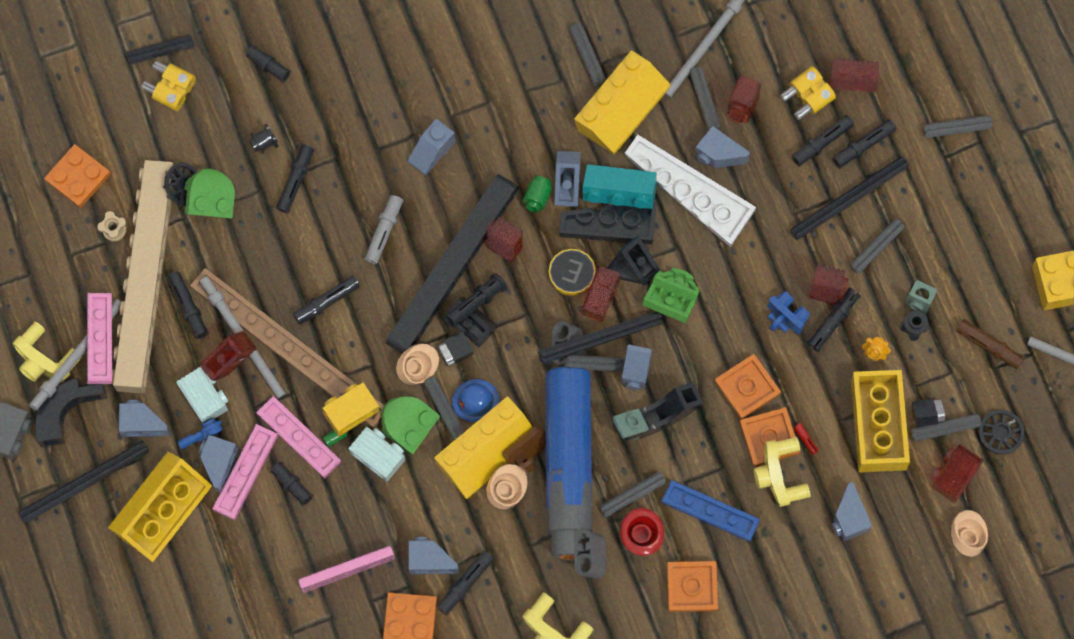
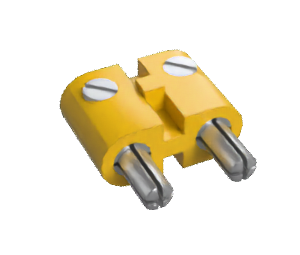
M155 61L153 68L163 73L162 81L158 82L157 86L144 81L141 87L152 93V99L178 111L186 100L187 92L191 91L196 76L173 64H169L167 67Z
M812 66L789 82L790 88L780 95L783 101L788 100L794 94L801 98L804 107L795 113V117L798 116L797 119L799 120L809 112L814 115L836 98L831 87L824 83L823 77Z

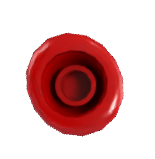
M638 508L625 516L621 523L620 534L623 544L629 551L637 555L646 556L653 554L661 547L664 539V528L662 521L656 513L650 509Z

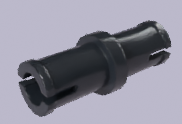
M255 45L248 50L246 57L258 64L262 71L265 73L269 72L281 82H285L289 78L291 70L277 62L276 57L267 55Z
M281 461L271 468L270 472L284 485L283 489L286 492H290L302 506L312 500L314 495L300 482L301 479L297 475H293Z

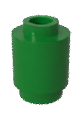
M535 176L530 181L522 201L526 205L525 208L527 210L538 212L545 209L552 190L550 180L542 176Z

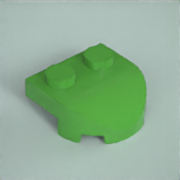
M201 169L191 178H188L184 190H187L185 214L233 218L235 190L232 182L226 175L214 169Z
M671 268L668 272L662 273L659 271L654 276L642 305L686 323L695 306L699 287L694 283V277L684 270Z
M409 396L392 398L384 405L380 414L384 435L409 454H414L440 417L423 401Z

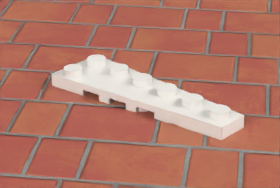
M639 135L636 136L625 152V157L641 171L657 172V184L730 247L756 210V207Z

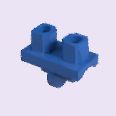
M786 291L777 297L773 295L768 300L769 304L767 307L772 311L768 318L773 322L770 329L774 332L779 328L786 333L790 328L799 335L803 331L810 313L802 306L792 313L788 307L793 303L794 299Z

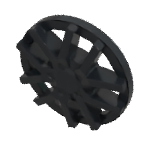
M178 163L171 166L165 172L163 189L165 188L166 197L170 198L179 207H186L187 190H184L188 178H191L197 172L196 169L189 164ZM171 186L174 187V192H171Z
M996 410L987 414L981 421L979 438L984 447L996 455L1009 454L1018 449L1023 442L1024 427L1021 420L1015 414L1006 410ZM995 415H1001L1002 422L997 423ZM1005 415L1011 417L1013 420L1006 423ZM991 417L993 425L985 422ZM1017 422L1019 428L1011 430L1010 426ZM983 427L992 429L991 433L983 432ZM1020 432L1019 440L1012 434ZM984 437H992L989 444L986 442ZM1011 439L1016 445L1012 447L1007 440ZM994 440L999 442L997 449L991 447ZM1002 443L1008 448V450H1000Z

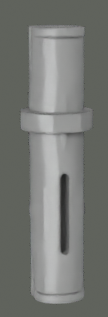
M390 195L383 213L379 215V224L364 257V260L371 264H378L391 229L398 221L396 217L404 201L400 197Z

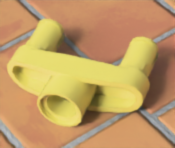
M35 321L22 336H18L12 343L16 351L25 360L19 370L33 382H36L42 374L51 378L75 350L71 348L59 363H54L33 348L32 345L45 332V329ZM69 372L61 380V383L65 382V380L70 376Z
M797 437L777 442L776 440L765 442V465L753 469L757 487L761 489L770 486L774 498L780 507L790 505L792 501L811 497L807 483L786 488L783 482L778 458H780V455L800 451Z
M542 593L532 608L527 609L522 616L526 624L537 634L534 639H588L594 631L590 625L582 621L572 636L565 638L543 622L542 617L554 603V600L545 593Z

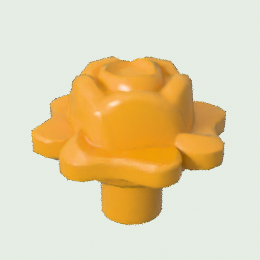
M869 337L866 339V343L862 345V349L865 350V356L874 361L879 359L886 360L887 355L891 352L890 348H888V342L884 341L881 337H874V339Z

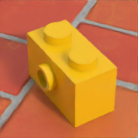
M364 382L360 385H351L345 390L344 395L339 398L336 396L330 398L324 403L325 407H323V414L338 437L379 412V405Z

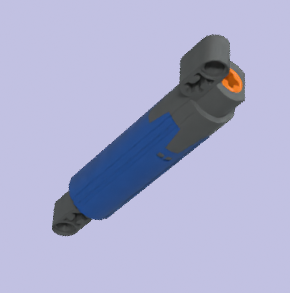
M560 321L554 326L552 331V346L583 336V332L575 325ZM583 351L578 352V353H575V354H572V355H581V356H583ZM563 357L554 360L561 367L552 368L546 372L547 535L552 536V557L564 561H574L575 571L579 575L600 579L606 572V541L601 534L592 532L590 372L585 368L565 367Z

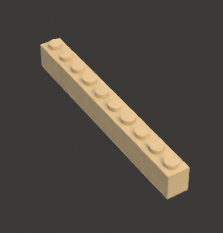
M145 160L144 168H140L139 181L142 182L141 190H137L136 203L139 206L138 212H134L133 225L136 227L135 234H131L130 237L132 255L127 258L129 277L124 280L123 291L126 293L125 301L121 302L120 314L123 315L122 324H118L117 338H120L119 347L116 346L114 349L116 368L112 369V384L119 392L142 394L146 392L172 200L166 197L167 193L163 186L165 172L174 165L173 162Z

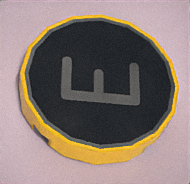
M577 249L563 250L552 259L549 266V278L553 287L560 293L576 296L584 291L586 292L594 283L595 265L590 256L585 252Z

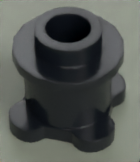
M267 123L263 125L265 129L255 135L252 133V139L249 140L254 151H260L261 154H264V150L273 145L275 148L279 147L278 141Z
M920 311L908 313L904 322L900 324V330L906 332L911 341H917L919 336L923 332H927L929 328L927 317Z

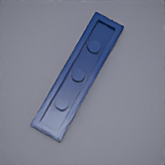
M673 480L670 481L661 501L664 505L747 542L751 541L760 521L759 518Z

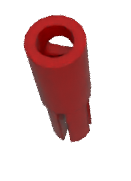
M802 423L796 425L793 429L801 441L804 442L812 455L816 454L819 450Z

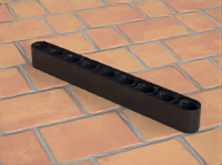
M500 174L493 179L391 331L386 341L388 346L403 354L411 346L417 344L515 197L519 185Z

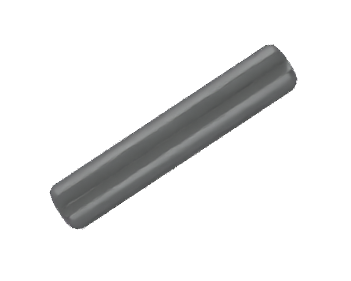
M576 23L571 25V34L594 86L604 84L605 76L582 24Z
M700 66L694 67L690 70V75L707 129L709 131L714 126L719 130L720 123L703 70Z
M986 115L925 124L923 132L926 138L991 129L993 123L991 116Z
M894 219L851 262L850 268L859 274L904 229V224L899 219Z
M569 355L564 357V366L585 368L586 370L621 371L624 369L625 359L621 357Z
M430 377L424 381V385L455 441L464 431L436 377Z
M978 414L939 422L936 425L913 428L910 430V435L913 441L938 437L980 427L981 419Z
M657 472L600 506L602 514L605 517H609L664 485V476L661 472Z

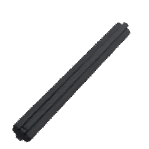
M900 156L790 229L791 235L795 240H799L907 169L908 161L903 156Z
M653 312L541 349L538 352L540 362L548 363L661 325L662 316L658 312Z
M138 442L18 512L21 520L24 523L33 520L146 455L149 449L145 442Z

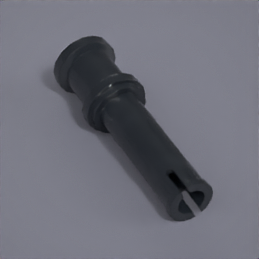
M496 273L492 274L486 283L476 287L473 295L449 314L445 315L446 323L451 328H455L480 306L491 303L493 297L507 290V284L504 279Z

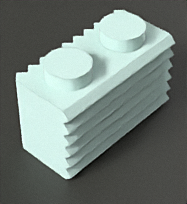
M198 367L189 375L176 382L202 424L228 411L225 404L229 401L222 390L217 392L213 387L216 381L209 370L204 373L202 368Z
M366 427L349 447V452L388 482L405 461L404 450L394 442L391 445L384 440L385 435L378 429L374 428L371 430Z

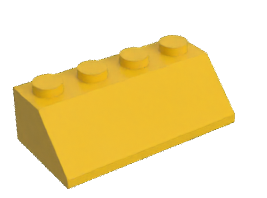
M631 50L574 118L577 130L615 155L671 85L649 61Z
M507 396L435 456V464L467 500L489 481L498 468L507 465L503 458V452L528 432L532 426L521 410Z
M167 452L108 528L124 542L153 562L212 485L183 459Z

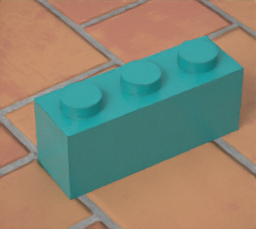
M587 164L583 183V201L653 209L657 188V172Z

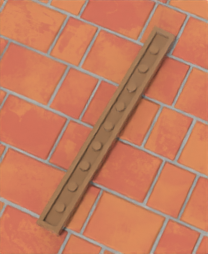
M206 268L190 285L191 289L211 303L208 299V293L200 283L201 279L208 276L216 290L221 291L225 297L224 302L244 330L331 397H341L345 394V390L348 387L356 384ZM377 399L375 400L379 405V412L364 421L373 429L382 420L380 414L384 407Z

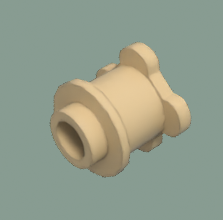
M108 211L105 214L104 220L98 224V230L103 232L108 240L118 241L125 236L126 221L124 218L115 216L114 212Z

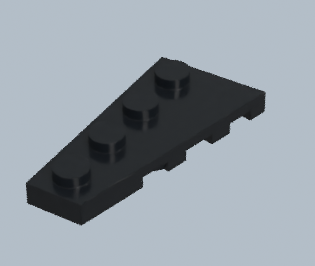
M654 199L653 209L632 206L614 207L609 205L604 206L603 209L592 210V208L561 212L559 237L629 243L634 237L639 236L644 244L653 245L657 199Z

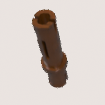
M963 319L956 330L957 333L992 353L995 359L998 360L1000 358L1016 370L1025 359V356L1008 347L1006 342L1002 343L966 319Z

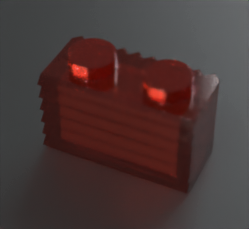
M834 58L830 69L829 86L831 89L876 92L879 63L878 61L874 63L873 61L865 62L862 60L860 62L854 59L846 61L845 58L843 60Z
M740 75L728 105L727 115L733 121L738 123L749 122L759 100L760 82Z
M499 217L496 222L493 220L486 230V233H488V249L513 263L524 247L522 229L519 230L518 227H514V224L511 225L510 222H506L502 217Z
M821 263L818 264L809 298L830 304L837 303L838 298L842 299L844 297L848 278H844L845 270L835 269V267L831 268L830 266L826 267V265L822 266Z
M598 266L581 308L583 316L599 322L605 321L604 318L610 308L611 300H613L618 283H620L618 272Z
M242 330L239 333L229 335L200 362V366L212 381L221 379L232 373L241 362H244L256 350V346L246 332Z
M960 444L956 450L951 447L944 458L947 461L943 469L938 467L930 478L934 481L931 488L956 503L984 461Z

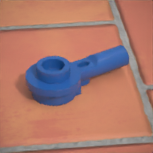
M213 418L202 424L203 430L194 435L190 434L178 441L180 448L183 450L197 441L206 440L209 435L213 436L222 431L221 420L216 422Z

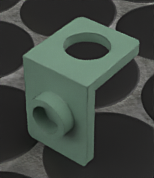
M916 280L907 296L905 304L914 311L926 314L937 293V289ZM919 289H924L928 292L929 298L925 299L915 294V292Z
M639 408L613 417V421L623 439L649 430Z

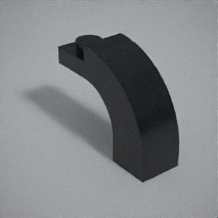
M73 379L56 387V392L51 398L47 397L37 413L36 438L41 448L65 444L63 423L67 413L81 403L107 399L104 385L86 383L85 387H82L78 379Z
M694 383L675 387L659 401L640 409L649 430L624 438L625 441L637 437L642 439L679 422L703 404V401Z

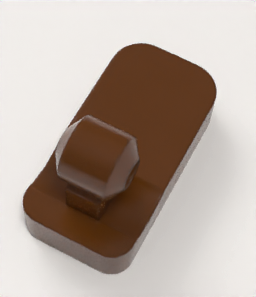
M540 426L532 427L503 452V458L507 464L517 465L525 473L532 472L535 468L532 458L546 447V432Z

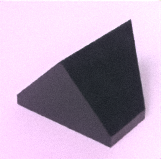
M636 236L619 250L602 276L638 283L644 286L661 270L640 237Z

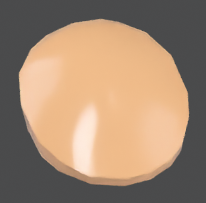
M427 344L411 346L398 359L396 371L399 379L408 385L423 383L426 379L432 377L437 370L439 364L438 353Z
M507 464L498 468L489 479L486 489L487 498L490 503L499 509L514 507L526 492V473L517 465Z
M965 510L957 514L951 525L953 544L960 553L966 556H976L981 553L987 544L988 530L984 520L978 513Z

